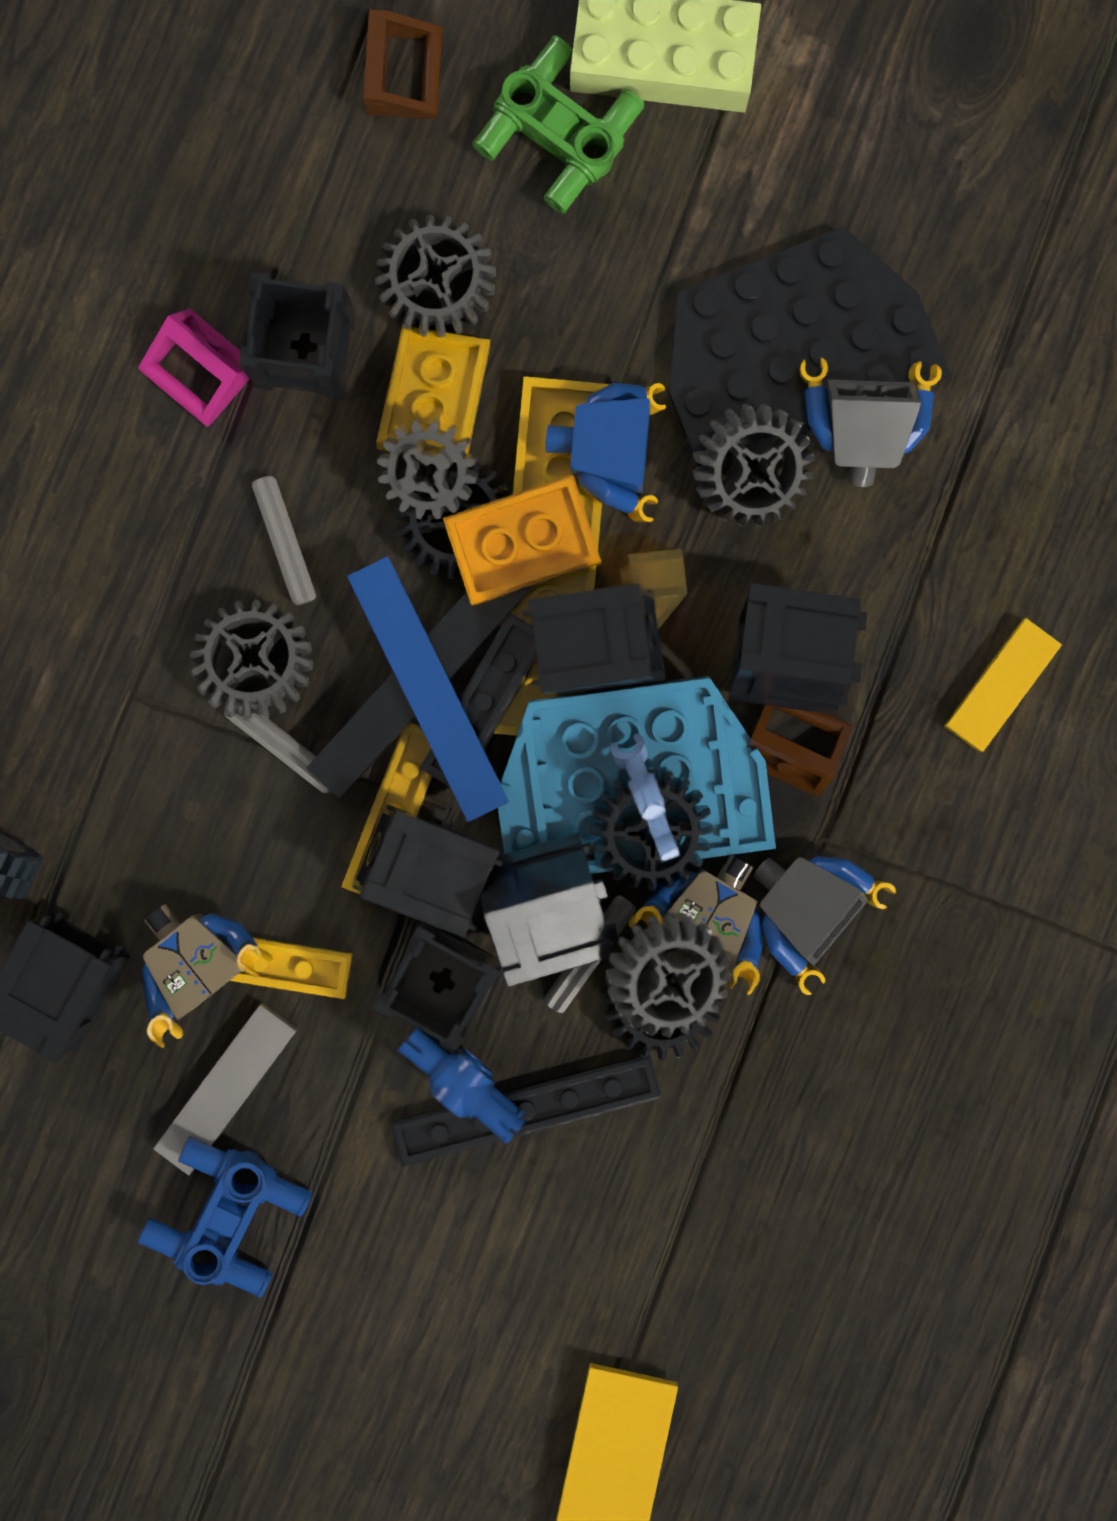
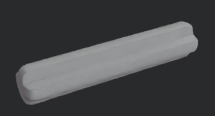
M273 476L259 478L252 482V488L291 601L295 605L308 603L316 598V593L277 480Z
M240 706L233 717L230 718L225 715L226 718L322 793L330 792L324 784L306 769L316 756L269 719L263 720L258 710L253 709L250 721L243 720L242 707Z
M616 896L603 914L606 926L615 923L619 935L635 913L636 907L623 896ZM601 960L563 970L545 995L544 1002L546 1005L558 1013H563Z

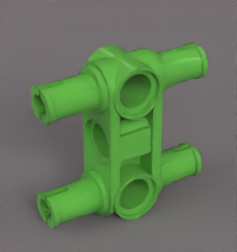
M553 35L531 66L525 65L505 79L502 93L493 104V112L495 114L472 144L479 154L487 160L493 161L515 131L522 132L564 163L566 168L544 195V200L554 210L565 214L586 184L592 185L596 183L600 177L605 176L610 171L613 159L624 146L623 135L643 110L645 104L634 92L624 89L601 119L595 118L552 86L551 83L572 57L573 50L563 39ZM520 92H527L534 97V100L527 105H518L511 99ZM598 145L606 153L601 158L591 159L583 153V150L587 146Z

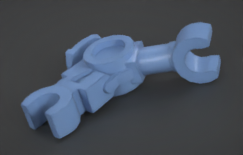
M637 733L633 735L636 746L632 751H620L616 742L611 743L610 750L616 765L627 770L630 782H628L638 811L643 819L647 820L663 862L680 854L664 815L666 809L653 773L649 774L644 764L648 757L643 737Z

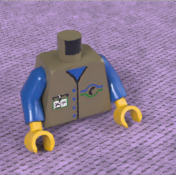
M729 855L717 878L699 868L696 872L689 871L690 877L686 880L681 878L679 874L673 876L674 886L671 888H667L664 882L658 884L643 908L631 917L628 922L629 926L633 927V924L635 925L640 919L645 921L649 927L650 916L656 917L660 924L664 923L667 913L674 914L679 922L685 915L692 917L696 925L701 922L705 923L712 931L711 935H717L723 942L722 950L730 958V964L727 968L732 970L736 962V967L731 973L732 981L727 983L729 988L732 989L737 978L742 977L749 984L746 994L750 995L760 980L757 968L763 948L762 914L756 908L757 901L740 891L753 867L732 855Z
M162 905L144 920L159 939L157 944L143 954L145 961L142 968L144 997L151 1021L147 1028L148 1037L162 1048L165 1046L162 1036L166 1030L169 1029L171 1035L180 1039L183 1035V1030L172 1020L173 1015L177 1020L181 1019L241 971L258 977L259 973L254 969L256 959L260 958L267 963H271L272 955L259 948L252 936L239 922L213 913L205 916L198 913L192 915L181 924L167 905Z

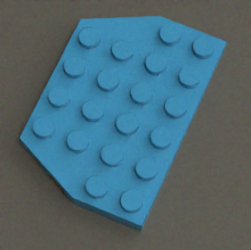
M709 676L528 701L501 780L502 788L509 800L508 803L498 807L504 854L575 833H579L582 844L591 842L592 845L596 840L602 838L590 834V825L604 822L592 816V809L598 806L609 807L600 799V793L607 791L616 796L618 792L612 783L615 778H619L625 787L629 786L628 782H630L627 770L616 765L610 746L611 743L616 742L620 751L630 752L636 746L633 735L637 733L643 737L648 751V757L644 762L646 769L654 767L656 781H661L666 769L672 770L674 773L672 786L682 777H686L690 781V786L685 795L692 790L699 789L703 798L695 806H709L711 814L700 821L711 823L713 825V833L700 835L699 837L708 840L711 848L709 851L695 850V853L701 859L776 849L766 761L757 748L751 749L747 747L750 737ZM662 796L666 809L664 815L666 817H676L677 821H688L685 810L677 802ZM635 800L623 808L616 822H623V818H630L639 814ZM648 825L647 828L640 829L639 832L645 831L652 847V834ZM686 835L680 836V840H674L677 849L683 843ZM625 836L614 837L617 845L625 854L636 860L644 861L643 846L640 843L626 841ZM594 852L595 859L587 861L591 874L614 871L618 863L604 869L600 864V860L607 852Z

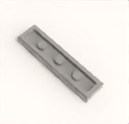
M261 1003L153 1149L187 1175H190L194 1168L178 1162V1158L189 1136L212 1146L298 1029L268 1006Z

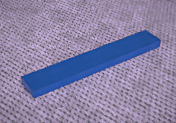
M387 556L348 575L349 582L467 822L508 803L509 800L390 558Z

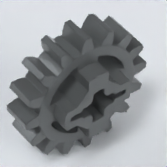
M419 417L415 418L412 422V431L403 424L398 426L395 432L399 441L388 437L384 442L383 446L391 454H381L377 460V464L387 468L386 471L380 474L378 481L379 483L391 484L392 487L385 497L388 500L397 496L401 498L402 502L399 511L402 513L411 505L416 507L417 519H421L427 509H431L435 519H440L443 514V506H446L454 513L460 506L457 496L468 500L472 490L465 483H475L478 473L469 470L468 467L474 465L478 457L477 454H466L464 451L471 441L469 437L462 438L459 441L454 438L457 430L456 425L453 424L447 431H443L440 429V418L435 417L430 426L425 427ZM424 440L436 441L443 446L428 445ZM403 451V458L407 462V469L403 475H400L399 457ZM456 461L458 475L453 486L448 470L451 464ZM422 463L426 466L433 463L437 467L434 474L430 471L423 474L419 469ZM416 490L429 493L431 497L419 495L413 491Z

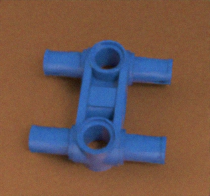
M417 1028L400 1047L398 1052L405 1055L430 1077L427 1081L430 1084V1092L445 1107L460 1118L464 1116L471 1119L475 1116L502 1140L501 1142L507 1144L513 1137V1132L510 1129L512 1128L517 1132L524 1124L525 1120L520 1118L524 1111L519 1109L494 1087L496 1082L494 1081L493 1072L465 1048H459L453 1054L439 1046L440 1040Z
M189 1136L178 1158V1162L214 1177L213 1182L215 1185L192 1231L188 1230L184 1233L149 1217L137 1243L173 1258L172 1264L184 1271L188 1279L194 1283L201 1285L211 1283L217 1286L227 1282L262 1298L271 1280L272 1271L237 1257L238 1251L236 1249L259 1203L263 1204L267 1201L302 1217L312 1197V1191L277 1176L278 1171L274 1170L275 1167L265 1163L262 1157L255 1152H240L236 1149H228L227 1152H224ZM248 1168L253 1170L258 1178L252 1184L243 1185L235 1180L233 1174L239 1169ZM200 1250H209L215 1254L217 1260L212 1264L203 1265L198 1263L193 1255Z

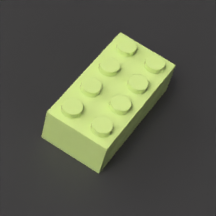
M579 0L570 70V91L619 97L624 89H629L645 101L745 113L751 93L761 4L735 0Z

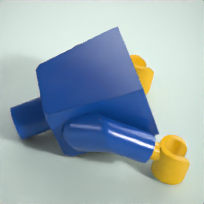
M612 383L589 395L584 404L576 405L574 427L547 426L546 452L571 454L570 470L572 475L577 477L579 486L604 505L628 513L630 519L635 522H652L653 518L644 515L642 510L643 504H658L655 496L637 495L636 493H643L650 415L666 408V405L655 403L652 396L653 394L665 391L661 383L653 384L647 388L641 385Z

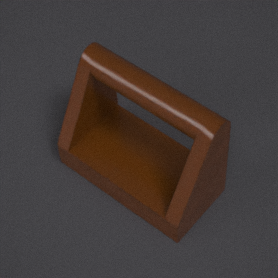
M369 9L363 100L368 115L423 119L437 118L443 27L387 10ZM390 37L425 40L421 101L387 93Z
M763 705L749 734L750 741L747 747L759 750L766 761L768 775L819 798L834 778L853 725L830 714ZM773 708L836 736L827 757L766 730L765 728Z

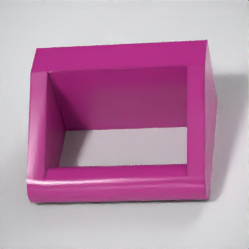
M192 309L169 315L138 367L139 371L206 427L214 422L249 380L248 376L239 366L240 350ZM175 344L179 345L221 381L220 386L208 405L159 364Z

